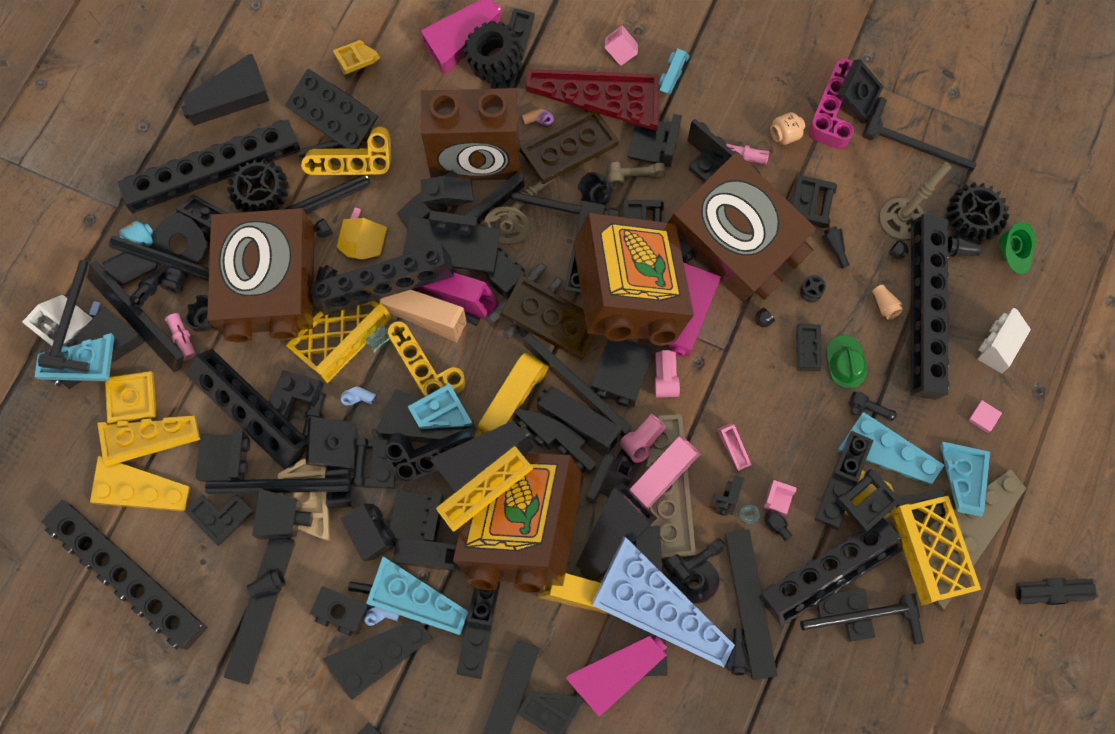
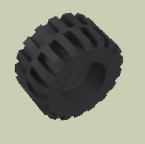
M491 21L490 24L482 23L480 28L477 26L474 28L473 33H469V40H465L464 43L466 47L464 48V53L474 74L477 77L479 76L480 80L485 81L487 79L488 83H493L496 80L499 83L502 82V79L508 80L511 74L515 75L518 72L517 68L521 67V60L524 59L523 48L511 26L508 24L505 26L504 22L501 21L498 24L496 21ZM502 48L497 54L486 56L491 50Z

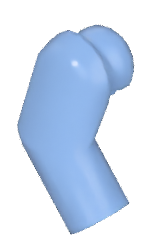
M356 386L343 392L340 401L346 406L359 401L373 405L377 395Z
M374 606L366 612L364 621L367 625L373 626L384 618L398 621L400 615Z

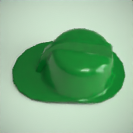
M1017 222L999 240V250L1002 257L1007 261L1010 269L1020 275L1026 274L1032 264L1036 244L1033 228L1028 223Z
M840 335L834 337L826 348L831 377L842 388L852 389L858 387L867 376V365L862 346L855 338Z

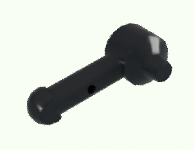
M852 392L848 402L852 415H857L859 411L867 409L885 417L889 421L896 419V411L869 401V397L862 392Z

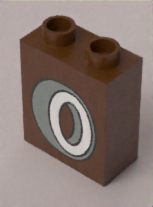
M516 88L421 90V135L430 178L444 176L453 170L458 178L509 180L517 172H520Z
M738 152L729 158L687 199L668 221V223L676 224L678 237L692 248L695 256L712 273L721 277L720 280L743 303L754 292L765 300L783 282L775 271L785 261L795 269L814 250L805 240L816 228Z
M303 208L211 215L207 320L223 335V339L229 342L243 343L252 340V333L269 332L271 338L290 340L298 337V330L313 329L311 283H314V225Z

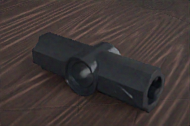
M1049 578L1042 581L1018 582L1015 589L1016 599L1019 604L1045 603V605H1061L1069 602L1093 601L1096 594V587L1092 579L1065 580V578Z

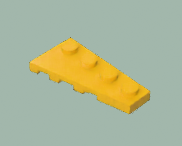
M195 416L163 418L162 421L141 419V422L135 423L117 421V424L108 425L106 422L98 423L102 457L106 466L200 440Z

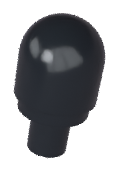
M769 510L765 514L764 522L775 535L780 534L784 541L793 536L787 529L789 525L787 520L779 511Z

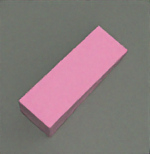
M729 423L716 429L737 471L750 466V460L735 425Z

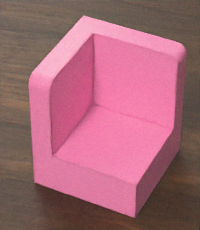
M623 25L605 37L604 47L619 65H623L638 54V43Z
M773 480L769 486L763 508L777 510L786 516L792 496L797 488Z

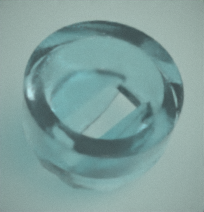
M745 505L741 508L739 516L744 523L754 524L759 520L760 512L754 505ZM754 511V514L744 518V513Z

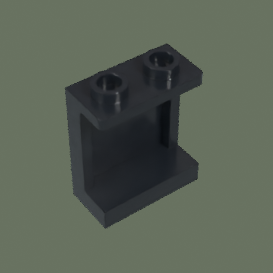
M608 339L593 378L591 390L603 400L610 398L616 400V403L620 406L635 407L654 350L627 340L611 341Z

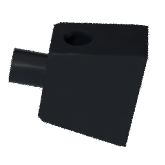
M259 489L252 536L256 539L296 537L298 526H312L313 512L301 511V502L298 499Z

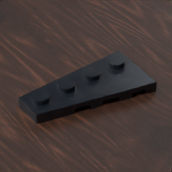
M411 620L328 656L323 661L350 699L353 700L433 638L421 622Z

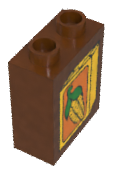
M589 213L574 240L587 333L605 335L611 341H623L631 337L650 339L655 345H668L675 342L694 316L676 224Z
M525 454V459L533 469L461 526L453 561L468 576L467 583L470 586L481 590L497 589L498 582H512L516 589L531 594L543 593L545 585L563 586L584 479L583 474L571 455Z

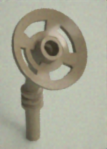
M944 162L928 181L925 180L920 185V188L916 190L917 193L912 199L894 198L883 206L879 220L886 234L898 240L911 239V232H908L911 224L907 225L910 219L915 220L924 214L919 204L923 199H927L928 195L932 194L938 182L952 168L949 163ZM898 203V205H896L890 213H887V210L893 204ZM900 208L899 212L897 214H894V212ZM893 220L895 225L901 227L900 231L898 232L891 228L887 221Z
M539 180L533 186H528L521 193L537 197V193L551 181L542 184ZM515 201L511 207H498L491 210L485 217L484 227L492 228L490 221H496V226L500 229L499 243L514 244L522 241L529 232V221L519 210L526 203ZM516 215L523 220L524 225L519 224ZM517 231L519 232L518 234L513 236H505V234H513Z

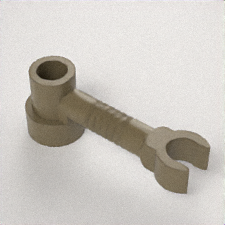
M610 162L606 178L611 182L612 189H619L625 185L624 177L639 175L655 178L665 177V164L656 163L649 165V167L621 168V163Z

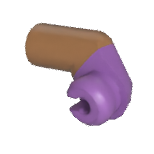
M541 108L521 115L524 125L535 121L541 125L550 126L554 121L553 115Z

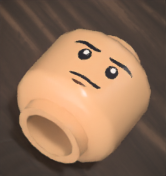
M793 112L781 115L773 120L770 127L771 136L774 141L782 145L790 144L802 138L805 123L801 117H798Z

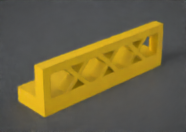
M514 446L440 504L436 510L454 532L529 473L533 467Z

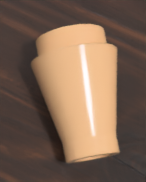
M879 285L872 291L882 316L886 317L887 320L893 319L902 313V303L884 285Z

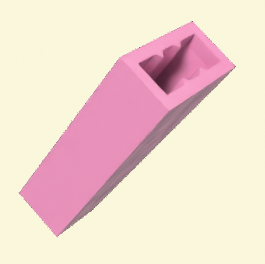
M679 436L630 490L649 509L697 460L701 453L684 437Z

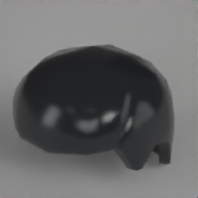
M596 172L587 173L578 184V190L582 194L581 201L602 205L609 203L612 195V185L603 175Z
M197 295V301L193 304H188L186 324L195 332L208 331L214 327L207 320L208 296Z

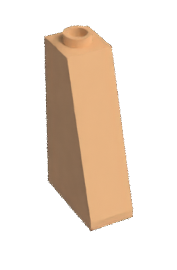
M413 290L379 299L380 303L387 308L390 314L456 343L467 323L464 308Z

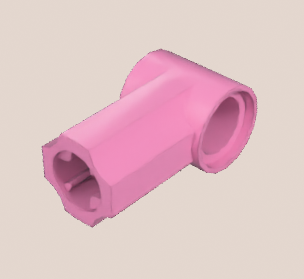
M670 350L656 352L655 398L679 397L680 383L676 371V352Z
M650 414L635 432H629L623 436L620 446L633 462L640 463L648 458L650 455L649 447L666 429V425L656 416Z

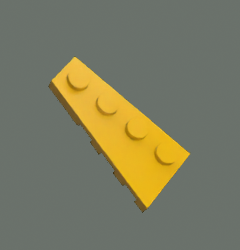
M98 456L90 503L185 512L189 505L191 488L122 463L106 466L103 462V457Z

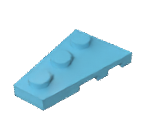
M110 333L103 335V338L82 341L78 345L62 347L61 353L67 360L90 363L89 372L39 367L38 359L40 354H38L34 377L38 380L109 381L114 335Z
M942 442L940 448L957 512L982 517L985 509L990 452Z

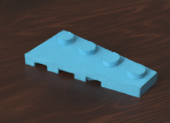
M864 412L850 430V432L854 431L874 440L866 461L876 464L885 470H892L900 473L901 476L930 486L944 467V464ZM850 432L838 448L837 452L841 453Z
M382 557L366 604L458 635L461 634L468 614L467 610L387 558Z

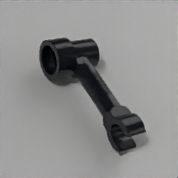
M717 538L706 549L688 561H684L679 554L672 556L664 564V568L670 575L674 574L681 584H684L692 577L691 570L710 557L720 554L723 551L722 547L726 544L720 538Z

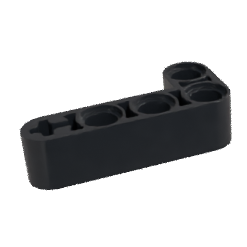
M470 427L415 450L406 435L394 433L389 437L385 445L384 455L397 479L402 482H411L438 471L432 461H427L424 457L433 458L445 452V448L452 449L483 433L478 428ZM392 445H398L401 450L394 449ZM402 465H408L412 470H407Z

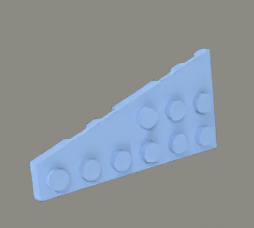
M623 536L591 604L724 667L735 645Z

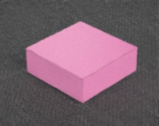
M981 400L968 421L989 434L1002 412Z

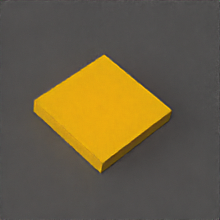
M152 371L109 377V381H105L108 424H117V421L131 422L157 418L154 373Z

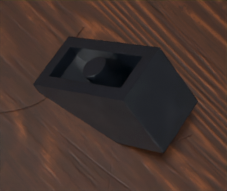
M439 176L420 180L423 203L430 210L474 202L471 179Z
M621 449L611 465L599 492L609 498L612 490L620 484L624 483L629 488L641 462H633L627 453Z

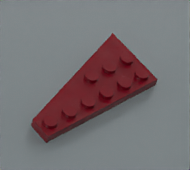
M527 69L526 92L648 129L658 130L659 74Z

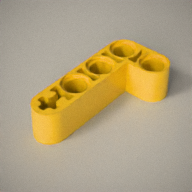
M375 127L368 138V148L311 149L302 160V169L310 175L384 174L389 169L392 159L390 133L384 127ZM379 135L384 138L385 142L377 143L373 137ZM378 157L383 158L386 164L379 165L375 159ZM353 158H360L364 164L356 165L353 162ZM330 159H339L341 165L337 166L332 164Z
M394 322L389 326L388 335L390 341L423 397L428 396V392L433 388L441 389L448 385V381L452 377H459L461 379L458 384L451 385L456 395L464 390L466 382L464 374L460 369L452 367L437 375L408 326L403 322ZM399 332L404 337L405 342L403 344L399 336L396 335ZM410 350L417 352L412 358L405 357V354ZM419 370H428V374L426 376H417V372Z
M524 353L515 364L477 428L485 434L511 422L515 417V411L521 408L534 385L541 382L549 366L533 355Z

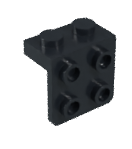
M233 430L232 435L203 434L200 437L196 479L202 482L208 480H244L248 472L246 458L247 452L250 450L249 436L243 430Z

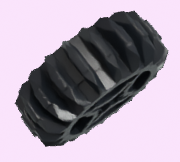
M254 158L251 164L246 161V166L238 165V172L232 171L231 175L233 178L228 179L230 186L227 187V191L230 194V201L234 203L233 205L236 209H240L241 213L271 211L272 209L279 210L278 204H285L283 197H288L289 195L286 190L289 189L288 178L280 166L276 167L275 162L271 161L268 163L263 158L259 163ZM271 178L275 180L273 191L269 187ZM244 185L248 189L246 192L247 196L245 198L242 197V189Z
M976 182L970 186L966 184L961 189H957L954 195L950 197L946 208L949 211L947 219H951L949 227L956 226L955 234L962 232V237L970 236V239L973 241L977 238L980 243L984 242L986 238L992 240L1006 227V221L1010 215L1007 213L1009 206L1004 205L1006 198L999 197L1001 191L995 193L992 191L993 185L985 188V183H981L978 187ZM963 201H965L967 209L965 214L962 211ZM990 211L993 212V217H994L992 224H991V222H990V220H989V219H990V216H989V212H990Z

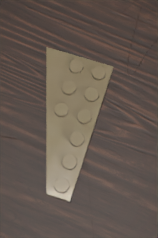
M682 414L658 416V419L666 425V429L651 445L645 472L679 436L684 437ZM687 469L649 508L657 517L651 526H660L662 559H669L676 554H679L681 558L696 556Z
M1011 469L987 486L985 509L982 517L957 512V509H954L973 566L1026 490V487ZM937 521L929 528L937 533L941 523ZM945 526L941 536L952 541L954 534L950 528ZM923 531L921 535L922 543L930 547L934 537ZM938 540L934 550L945 556L949 546ZM953 549L949 559L960 565L962 561L961 554ZM904 551L899 552L898 554L908 566ZM933 555L929 559L930 566L938 571L942 561ZM946 564L942 574L953 580L957 570ZM961 573L957 583L961 585L967 576ZM939 579L937 583L940 595L947 593L950 584L942 579ZM952 598L936 601L935 603L943 611Z

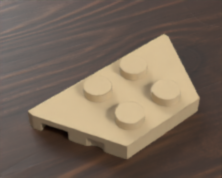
M304 458L297 462L294 467L280 472L278 479L325 478L327 467L306 465ZM326 492L278 493L298 499L301 502V511L313 512L312 526H298V530L330 541L329 509L326 505Z

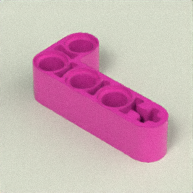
M846 58L838 60L835 64L809 128V135L813 140L836 149L847 147L854 133L853 126L850 123L836 118L842 101L837 96L838 92L832 90L836 89L839 91L853 63L850 59ZM841 72L845 73L843 78L839 77ZM824 107H829L832 111H828ZM820 125L825 129H819L817 126ZM838 133L845 135V137H840Z

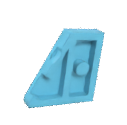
M677 48L676 53H671L668 60V65H670L667 74L663 73L659 81L660 91L671 94L682 73L681 69L684 62H687L690 57L687 52Z
M450 384L408 406L420 429L473 425Z

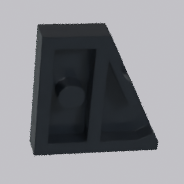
M530 692L517 714L547 734H564L584 699L581 696Z

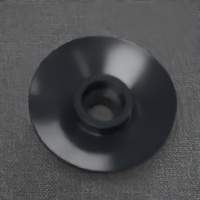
M706 560L690 571L693 575L684 584H681L674 574L671 575L670 581L694 604L710 600L719 588V574L716 568ZM697 582L699 586H691L690 583Z

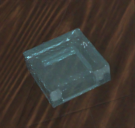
M381 326L366 338V343L373 353L390 340L388 330Z

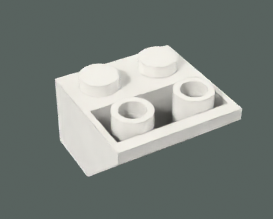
M60 295L38 304L22 322L52 346L67 298L64 295ZM75 306L63 347L67 346L93 319L78 306Z
M1012 308L1008 314L1003 312L990 328L989 332L991 334L989 337L984 339L978 349L981 352L978 360L1001 374L1010 367L1031 330L1017 309Z

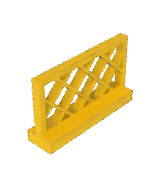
M371 301L358 305L357 315L345 316V310H341V317L329 318V314L324 315L320 311L313 318V328L317 324H325V333L313 334V329H304L298 333L297 338L292 339L286 346L328 384L392 319L387 308L381 303L378 304L376 301ZM361 305H372L374 307L369 314L361 315ZM357 321V326L352 331H345V322ZM341 322V332L329 333V323ZM340 337V344L337 347L329 348V338ZM324 338V348L313 349V339ZM302 340H308V350H298L295 346ZM324 353V360L316 366L312 362L313 354Z
M949 496L911 505H902L890 511L897 533L902 539V548L922 606L981 590ZM943 503L946 511L944 518L933 512L936 504ZM918 509L926 514L922 524L914 519L912 510ZM930 517L941 523L937 533L926 527ZM945 526L953 531L954 537L952 541L941 536ZM923 531L934 537L930 547L922 543L921 535ZM938 540L949 546L945 556L934 550ZM953 549L961 554L962 561L960 565L949 559ZM931 555L942 561L938 571L930 566L929 559ZM946 564L957 570L953 580L942 574ZM961 573L969 577L972 587L965 588L957 583ZM939 579L950 584L947 593L940 595L937 587Z

